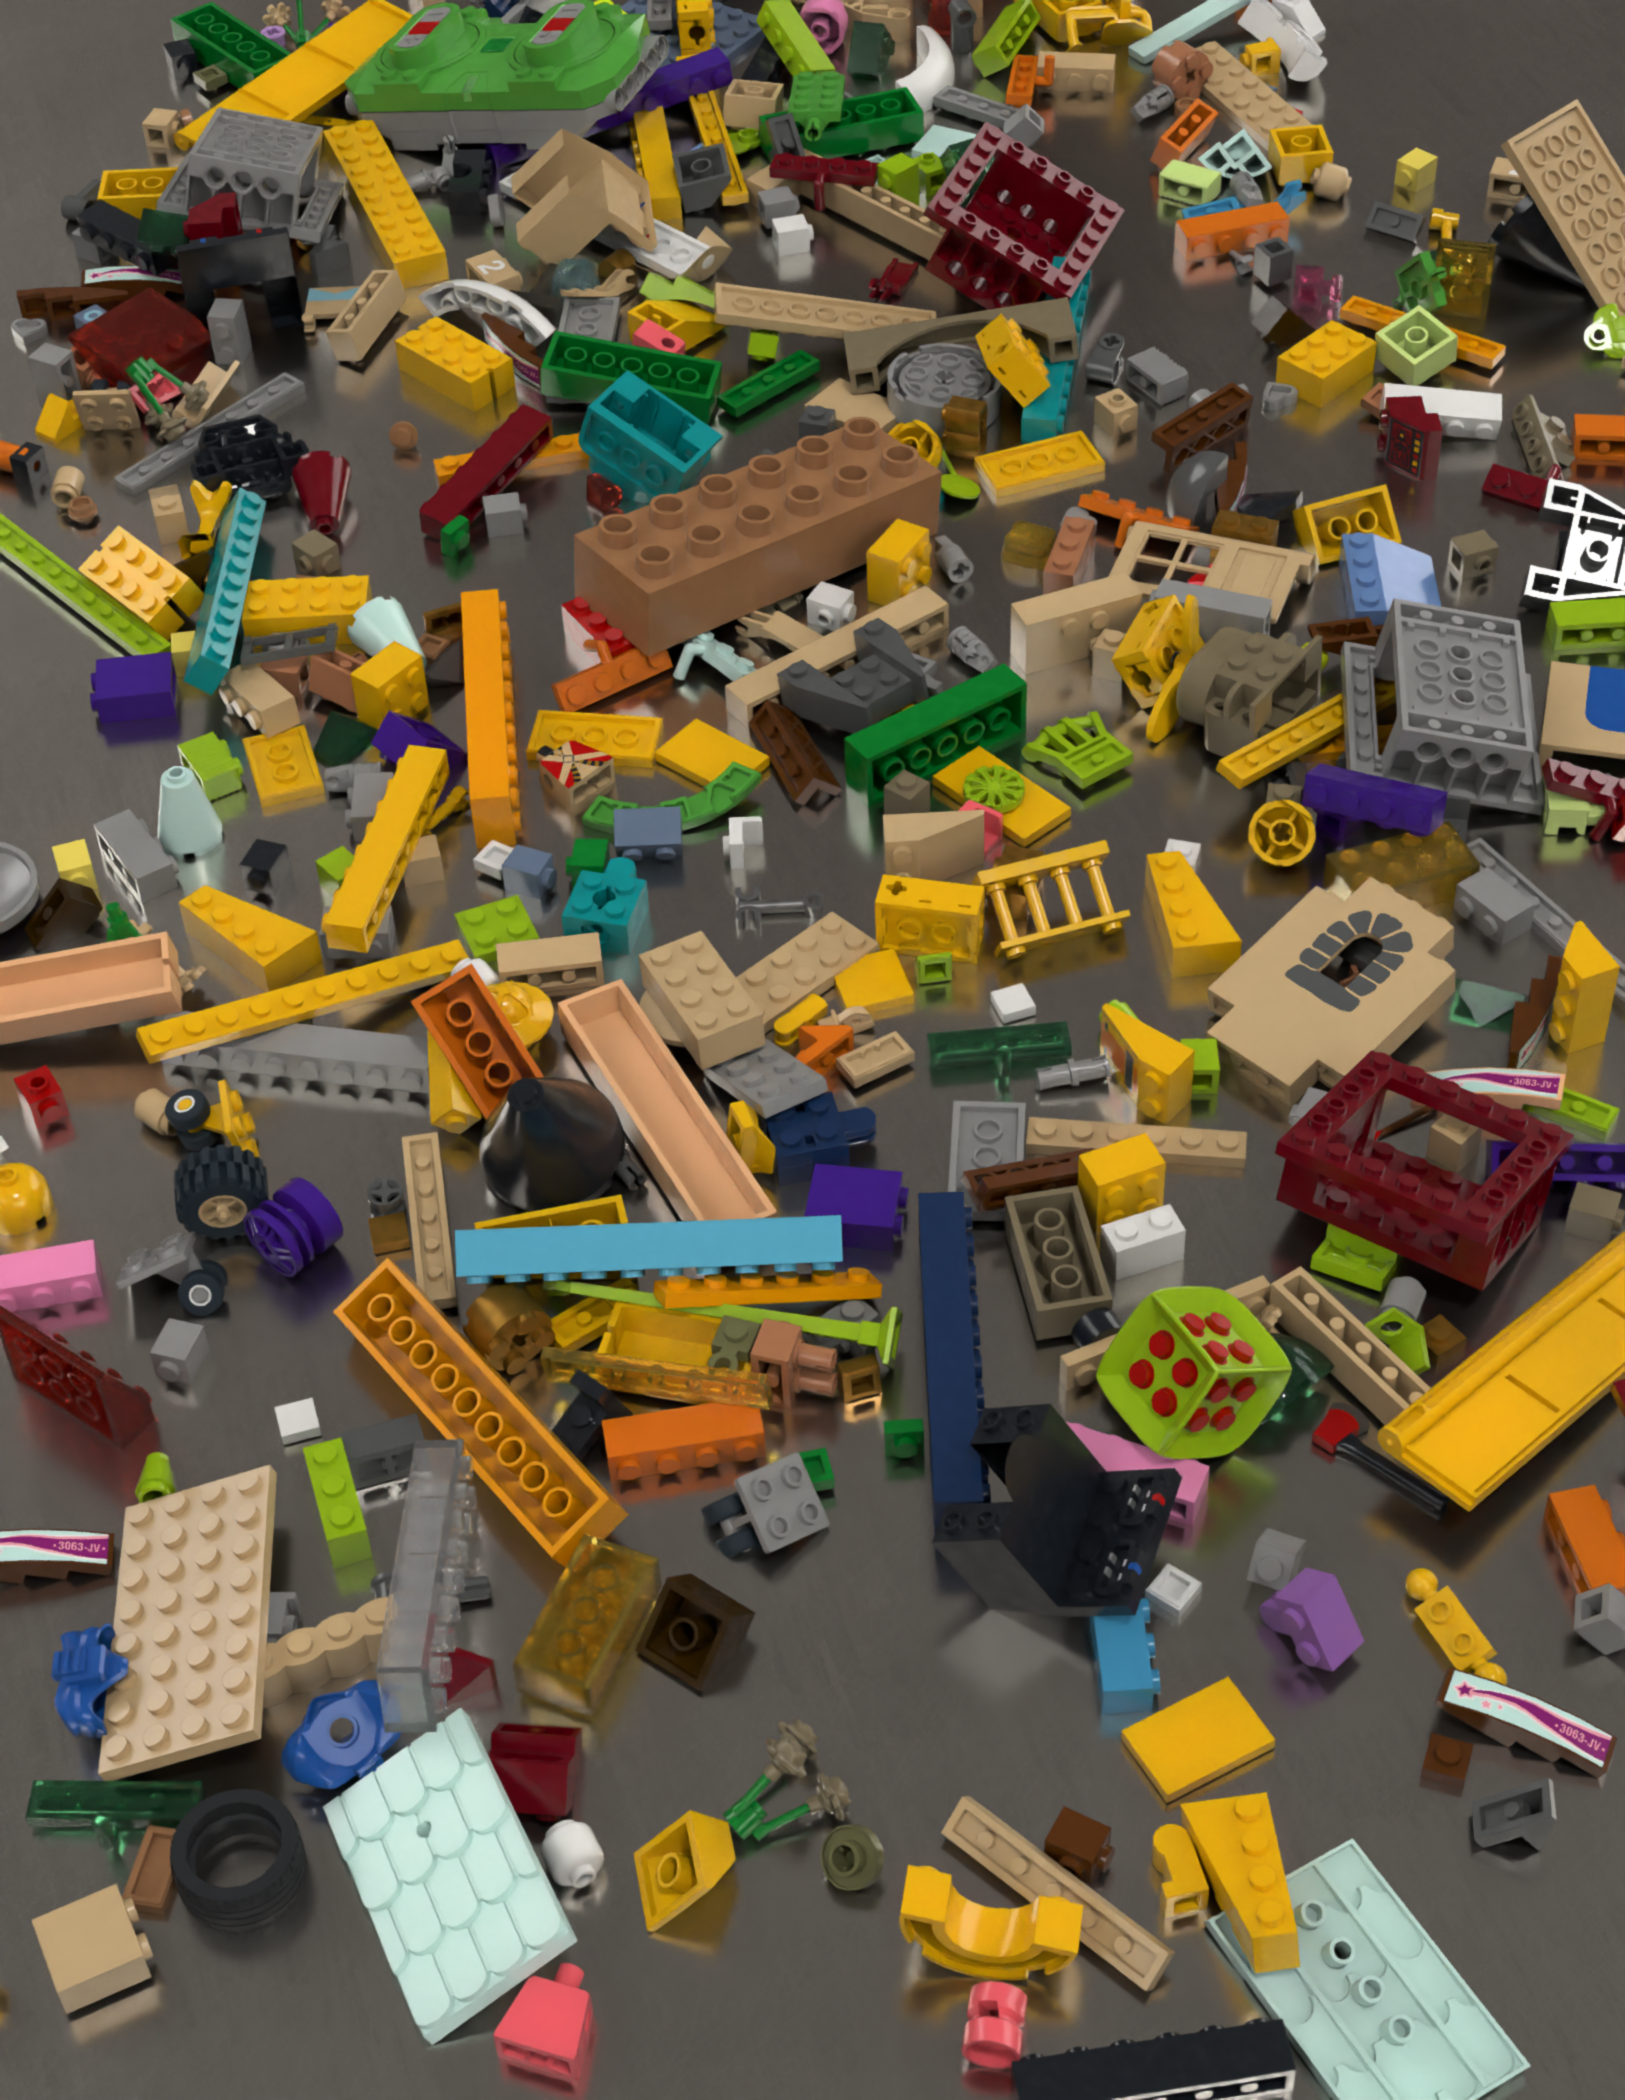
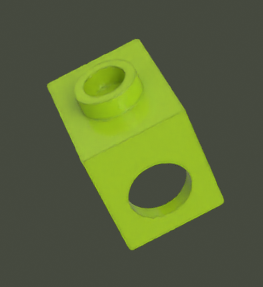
M1395 1307L1365 1324V1327L1378 1339L1388 1344L1390 1350L1414 1373L1419 1375L1430 1369L1425 1332L1422 1325ZM1391 1321L1402 1324V1327L1395 1331H1384L1381 1329L1383 1324Z

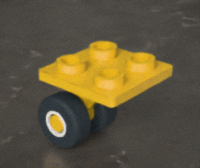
M226 1079L218 1081L221 1101L219 1104L210 1106L205 1095L197 1089L179 1091L168 1100L165 1107V1115L170 1124L177 1129V1135L183 1146L187 1149L199 1151L201 1148L210 1147L222 1134L228 1137L232 1146L241 1147L242 1151L250 1150L254 1153V1157H259L256 1142L251 1137V1134L256 1132L253 1118L250 1112H243V1103L237 1089L231 1090Z

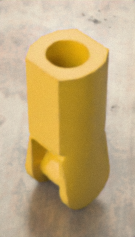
M811 994L790 1012L774 1022V1043L782 1048L791 1046L799 1039L798 1028L800 1026H814L818 1023V1020L823 1019L827 1015L828 1004L817 994Z

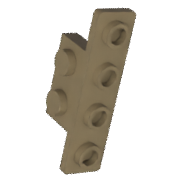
M1528 394L1514 408L1512 419L1532 475L1545 479L1553 464H1559L1558 462L1569 467L1576 457L1563 421L1556 416L1549 417L1540 413L1534 396Z

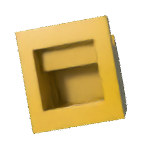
M1166 1824L1159 1827L1153 1836L1152 1863L1163 1874L1165 1883H1161L1160 1905L1164 1917L1169 1918L1207 1909L1209 1887L1190 1834L1185 1828L1176 1824Z

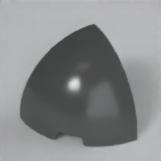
M1201 451L1193 457L1185 459L1178 466L1169 482L1165 498L1166 510L1172 519L1174 515L1191 519V525L1197 527L1206 522L1207 497L1227 479L1228 454L1217 451Z

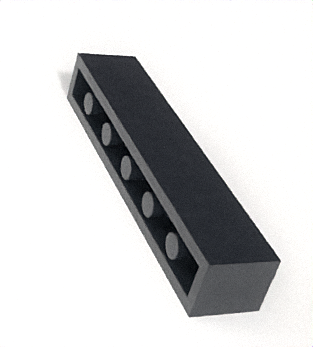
M1266 2018L1252 2019L1244 2025L1227 2028L1221 2025H1211L1199 2032L1183 2035L1176 2032H1167L1158 2035L1155 2039L1139 2042L1123 2039L1112 2043L1110 2046L1090 2049L1079 2046L1071 2048L1063 2054L1050 2056L1038 2053L1029 2054L1022 2057L1019 2061L1011 2062V2085L1014 2100H1241L1291 2092L1294 2088L1296 2067L1283 2019L1269 2021Z

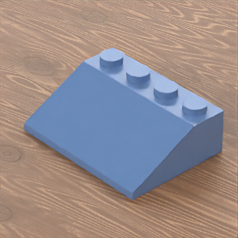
M1373 533L1342 534L1339 567L1348 619L1370 617L1373 626L1382 625L1386 620L1394 598L1441 606L1430 555Z

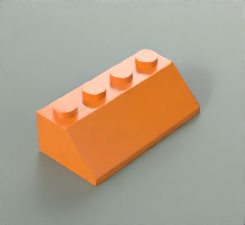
M472 963L410 1001L486 1121L513 1083L523 1078L544 1077Z

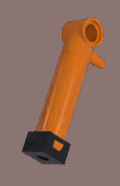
M0 440V470L14 474L15 481L32 486L49 471L43 446L30 442L19 446Z

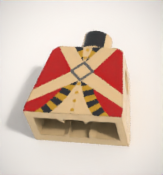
M568 741L556 750L546 745L537 752L536 761L539 763L543 788L571 813L616 782L613 757L577 741Z

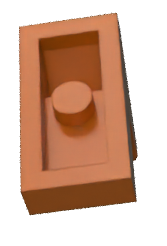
M849 1025L800 1026L798 1028L800 1052L795 1058L822 1076L836 1067V1058L854 1050L853 1028Z

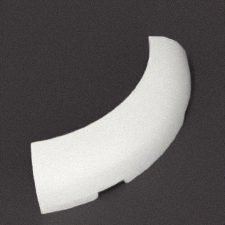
M1252 0L1237 24L1261 42L1272 37L1281 49L1280 60L1288 71V78L1295 81H1308L1315 78L1327 64V59L1323 56L1320 57L1322 50L1299 25L1290 20L1285 21L1282 19V11L1269 1Z
M921 25L916 26L917 54L924 60V63L911 74L896 80L895 85L896 89L907 87L925 113L934 107V96L947 85L953 86L955 66L951 51L941 36L931 27Z
M468 279L449 280L427 289L418 296L434 317L458 310L461 307L472 308L473 312L481 314L484 312L490 315L494 314L505 320L506 323L524 331L525 342L535 347L556 330L548 319L527 301L505 288L483 281Z

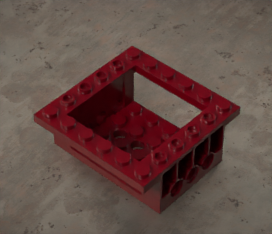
M985 122L923 213L924 216L946 229L925 270L988 310L1035 303L1042 291L1055 299L1068 297L1069 301L1125 210L1114 201L1096 192L1091 186L1085 185L1071 176L1069 172L1058 168L1045 157L1033 152L1022 142L1011 138L998 127ZM992 157H995L979 188L965 209L960 207V204ZM1089 217L1090 220L1088 224L1082 231L1081 235L1077 239L1076 243L1072 247L1071 251L1067 255L1061 267L1058 269L1055 266H1053L1052 263L1054 256L1064 257L1066 255L1069 248L1073 244L1074 240L1076 239L1077 235L1079 234V232L1081 231L1082 227L1084 226L1085 222Z
M1371 1050L1278 1140L1275 1154L1286 1160L1276 1200L1483 1291L1539 1225L1557 1163L1571 1148L1575 1135L1564 1131L1556 1124L1545 1123L1530 1117L1520 1109H1511L1494 1102L1489 1096L1475 1094L1463 1089L1453 1081L1439 1079L1427 1074L1419 1067L1408 1066L1398 1062L1386 1053ZM1390 1090L1519 1145L1483 1185H1479L1462 1178L1456 1172L1446 1171L1434 1166L1421 1157L1411 1156L1399 1151L1389 1143L1378 1142L1374 1140L1386 1091Z

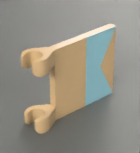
M360 286L309 288L305 313L302 314L304 333L316 331V319L337 318Z

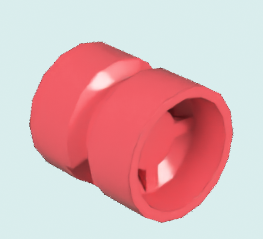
M994 1981L980 1982L972 1986L969 1991L966 2013L969 2021L964 2027L961 2048L962 2055L968 2061L986 2068L1005 2069L1011 2068L1012 2061H1019L1021 2059L1023 2032L1021 2029L1025 2025L1028 2004L1027 1995L1021 1989L1010 1984Z

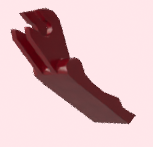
M893 258L880 279L872 278L870 280L868 288L872 289L868 298L874 299L881 293L880 301H885L892 295L901 296L918 271L919 263L907 264L898 262L899 259Z

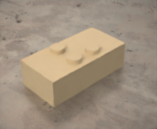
M1124 572L1012 603L1010 653L1025 675L1093 656V646L1104 628L1127 633L1141 609L1142 593L1129 575Z

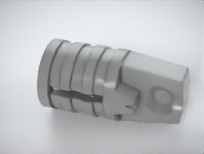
M1161 84L1142 96L1140 101L1130 109V112L1138 123L1155 117L1173 105L1175 100L1174 93L1169 86Z
M1241 171L1233 175L1230 180V189L1239 202L1243 203L1246 207L1261 205L1263 196L1251 174Z
M945 535L934 538V558L951 581L960 583L967 580L972 575L974 569L971 560L957 544H954Z
M960 626L948 636L947 648L967 666L974 668L980 673H984L999 664V661L987 645L967 627ZM956 636L962 641L961 643L955 639Z
M382 762L352 763L326 768L324 774L326 790L348 792V787H353L354 774L384 772Z

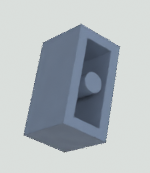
M680 806L614 809V847L616 856L625 857L632 861H639L642 857L671 860L676 856H683Z

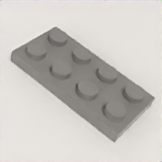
M766 1038V1045L703 1070L707 1078L738 1100L745 1101L756 1113L765 1119L829 1091L825 1077Z
M953 1101L948 1192H964V1207H972V1220L1004 1221V1208L978 1212L961 1177L964 1171L1024 1160L1026 1103Z

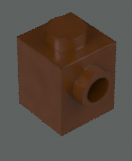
M1064 1806L1045 1839L1044 1853L1078 1879L1092 1884L1099 1870L1106 1872L1114 1856L1115 1848L1110 1846L1111 1827Z

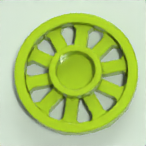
M993 765V768L983 766L965 778L963 796L966 802L970 799L1000 813L1008 812L1019 806L1024 799L1025 784L1023 778L1021 779L1015 770L1005 769V766Z

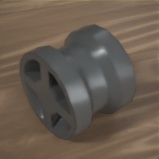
M385 1177L377 1179L369 1185L366 1193L372 1218L399 1212L406 1214L407 1207L403 1198V1187L398 1180Z

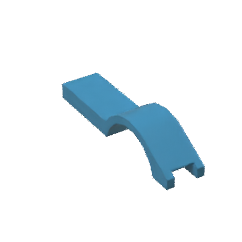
M1301 180L1287 182L1283 192L1273 201H1278L1287 215L1307 200L1306 192H1299L1302 188ZM1236 196L1182 209L1183 219L1245 208L1246 206L1239 202Z

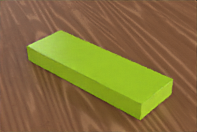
M1565 1087L1560 1110L1523 1104L1522 1106L1524 1110L1604 1141L1618 1119L1620 1109Z

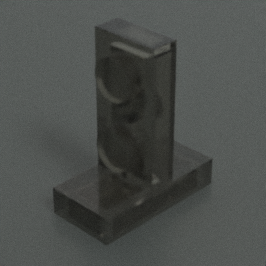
M550 263L544 273L540 274L538 283L530 290V293L510 290V292L531 304L553 326L559 327L563 310L562 297H557L560 293L559 289L563 288L560 264Z

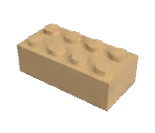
M702 930L638 955L644 988L655 1001L701 1070L766 1045L762 1013Z

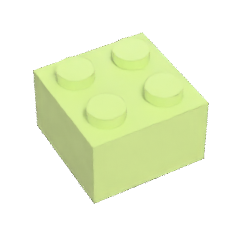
M1420 305L1375 334V341H1377L1375 358L1407 385L1418 386L1456 361L1458 336Z

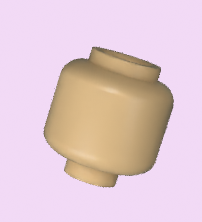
M1324 162L1319 169L1314 168L1309 183L1313 184L1314 195L1327 200L1338 201L1340 197L1344 198L1346 196L1352 177L1348 176L1347 168L1330 162Z

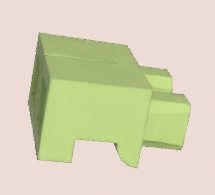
M1543 775L1542 785L1545 806L1542 811L1544 834L1558 835L1559 827L1576 828L1578 834L1584 835L1587 825H1596L1605 812L1602 805L1547 790Z

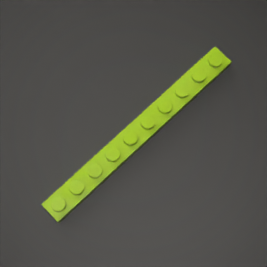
M0 513L1 554L133 656L171 652V643Z

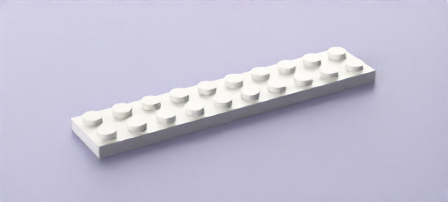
M515 173L499 181L500 191L513 198L515 196L512 192L511 177ZM655 218L653 219L657 247L651 252L633 244L626 234L622 231L617 232L611 224H608L594 238V240L614 250L619 248L628 250L633 255L635 261L668 278H676L677 275L681 276L698 257L710 247ZM709 255L704 260L702 268H708L713 263L715 256Z

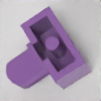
M1305 1567L1281 1591L1276 1590L1270 1596V1599H1267L1260 1605V1615L1266 1625L1272 1631L1290 1635L1296 1646L1297 1656L1308 1666L1333 1672L1364 1642V1638L1334 1574Z

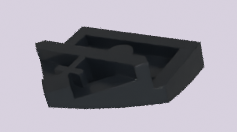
M1302 490L1243 494L1237 505V512L1277 520L1279 525L1294 523L1293 511L1298 509L1303 503Z

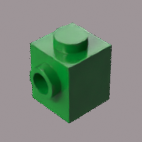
M575 838L572 856L566 857L565 866L566 876H571L573 888L582 870L604 872L610 860L608 839Z

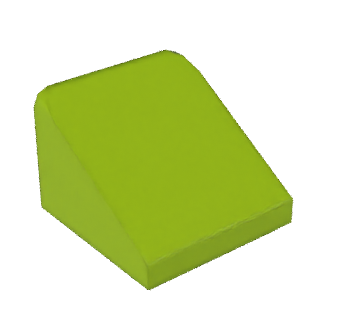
M951 952L917 956L914 970L918 984L952 980Z

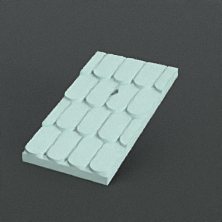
M461 1707L446 1717L444 1722L441 1721L410 1743L411 1746H406L377 1767L375 1772H370L345 1790L340 1797L337 1796L323 1806L342 1857L347 1862L362 1902L370 1913L391 1969L399 1980L414 2021L420 2027L423 2037L432 2045L578 1941L470 1717Z
M1353 1838L1285 1876L1298 1932L1299 1968L1255 1973L1232 1931L1231 1922L1225 1911L1204 1922L1241 1978L1247 1981L1273 2020L1283 2019L1288 2039L1328 2097H1332L1333 2100H1476L1531 2067ZM1334 1948L1340 1952L1341 1959L1335 1955Z

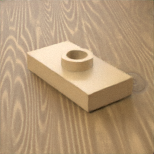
M894 1031L836 1058V1068L855 1089L915 1061V1052L897 1031Z

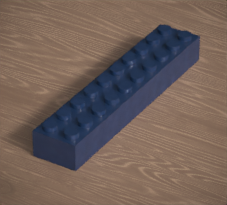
M964 1192L918 1193L919 1252L934 1536L946 1505L991 1503L990 1484H988L989 1466L970 1445L985 1407L984 1387H982L981 1380H976L982 1379V1356L979 1349H974L980 1348V1326L977 1319H972L978 1318V1295L975 1289H970L976 1288V1265H974V1260H968V1258H974V1236L972 1231H966V1229H972L973 1227L972 1207H964Z

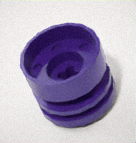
M293 1177L275 1191L272 1196L273 1201L264 1200L257 1209H252L243 1218L244 1229L256 1251L266 1263L286 1277H294L301 1271L303 1266H307L313 1261L314 1253H324L343 1236L341 1220L330 1201L312 1183L301 1177Z

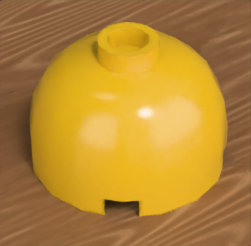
M912 420L913 422L906 424L901 422L888 432L890 436L900 443L914 447L921 458L938 468L942 459L943 447L939 436L927 423L919 420Z
M1291 800L1273 801L1262 805L1254 813L1248 826V842L1252 852L1263 863L1273 867H1289L1301 862L1310 853L1316 839L1315 826L1311 814L1301 804Z
M15 1162L0 1165V1234L18 1235L29 1232L37 1227L36 1222L44 1215L47 1219L51 1214L54 1202L48 1182L37 1169L30 1165Z

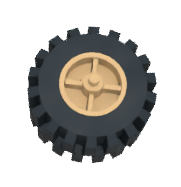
M217 1145L216 1148L208 1146L201 1148V1152L188 1154V1160H181L178 1164V1169L174 1172L175 1211L179 1223L184 1224V1229L188 1232L195 1231V1235L202 1238L209 1236L210 1239L218 1240L222 1237L232 1239L235 1235H246L243 1218L252 1209H257L261 1202L269 1200L266 1166H263V1161L260 1157H254V1153L250 1150L242 1151L241 1147L234 1145L231 1148L225 1147V1145Z

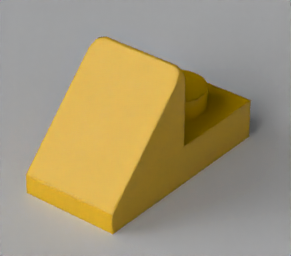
M50 393L47 396L35 428L36 435L56 444L83 426L73 399L67 401Z

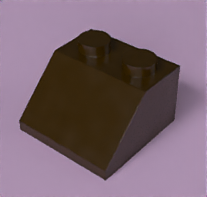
M691 1573L667 1577L635 1651L695 1689L704 1691L740 1650L756 1613Z

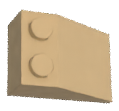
M984 810L883 815L885 874L943 881L984 864Z

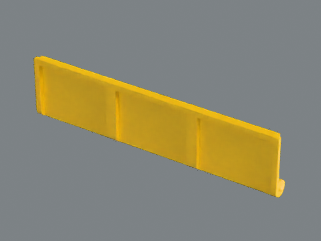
M368 0L189 125L177 131L173 136L175 144L184 151L194 146L218 107L298 123L345 91L346 86L344 82L372 53L390 40L413 15L385 0Z
M1625 1230L1382 1427L1377 1434L1381 1447L1470 1512L1610 1392L1613 1382L1625 1379Z

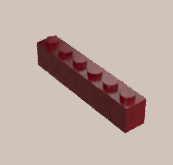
M522 404L515 412H512L498 430H494L490 438L474 451L469 460L464 465L459 466L455 474L439 487L435 495L429 501L422 504L419 510L421 532L441 541V529L458 515L469 519L470 526L484 511L482 497L500 494L553 439L552 417L525 404Z

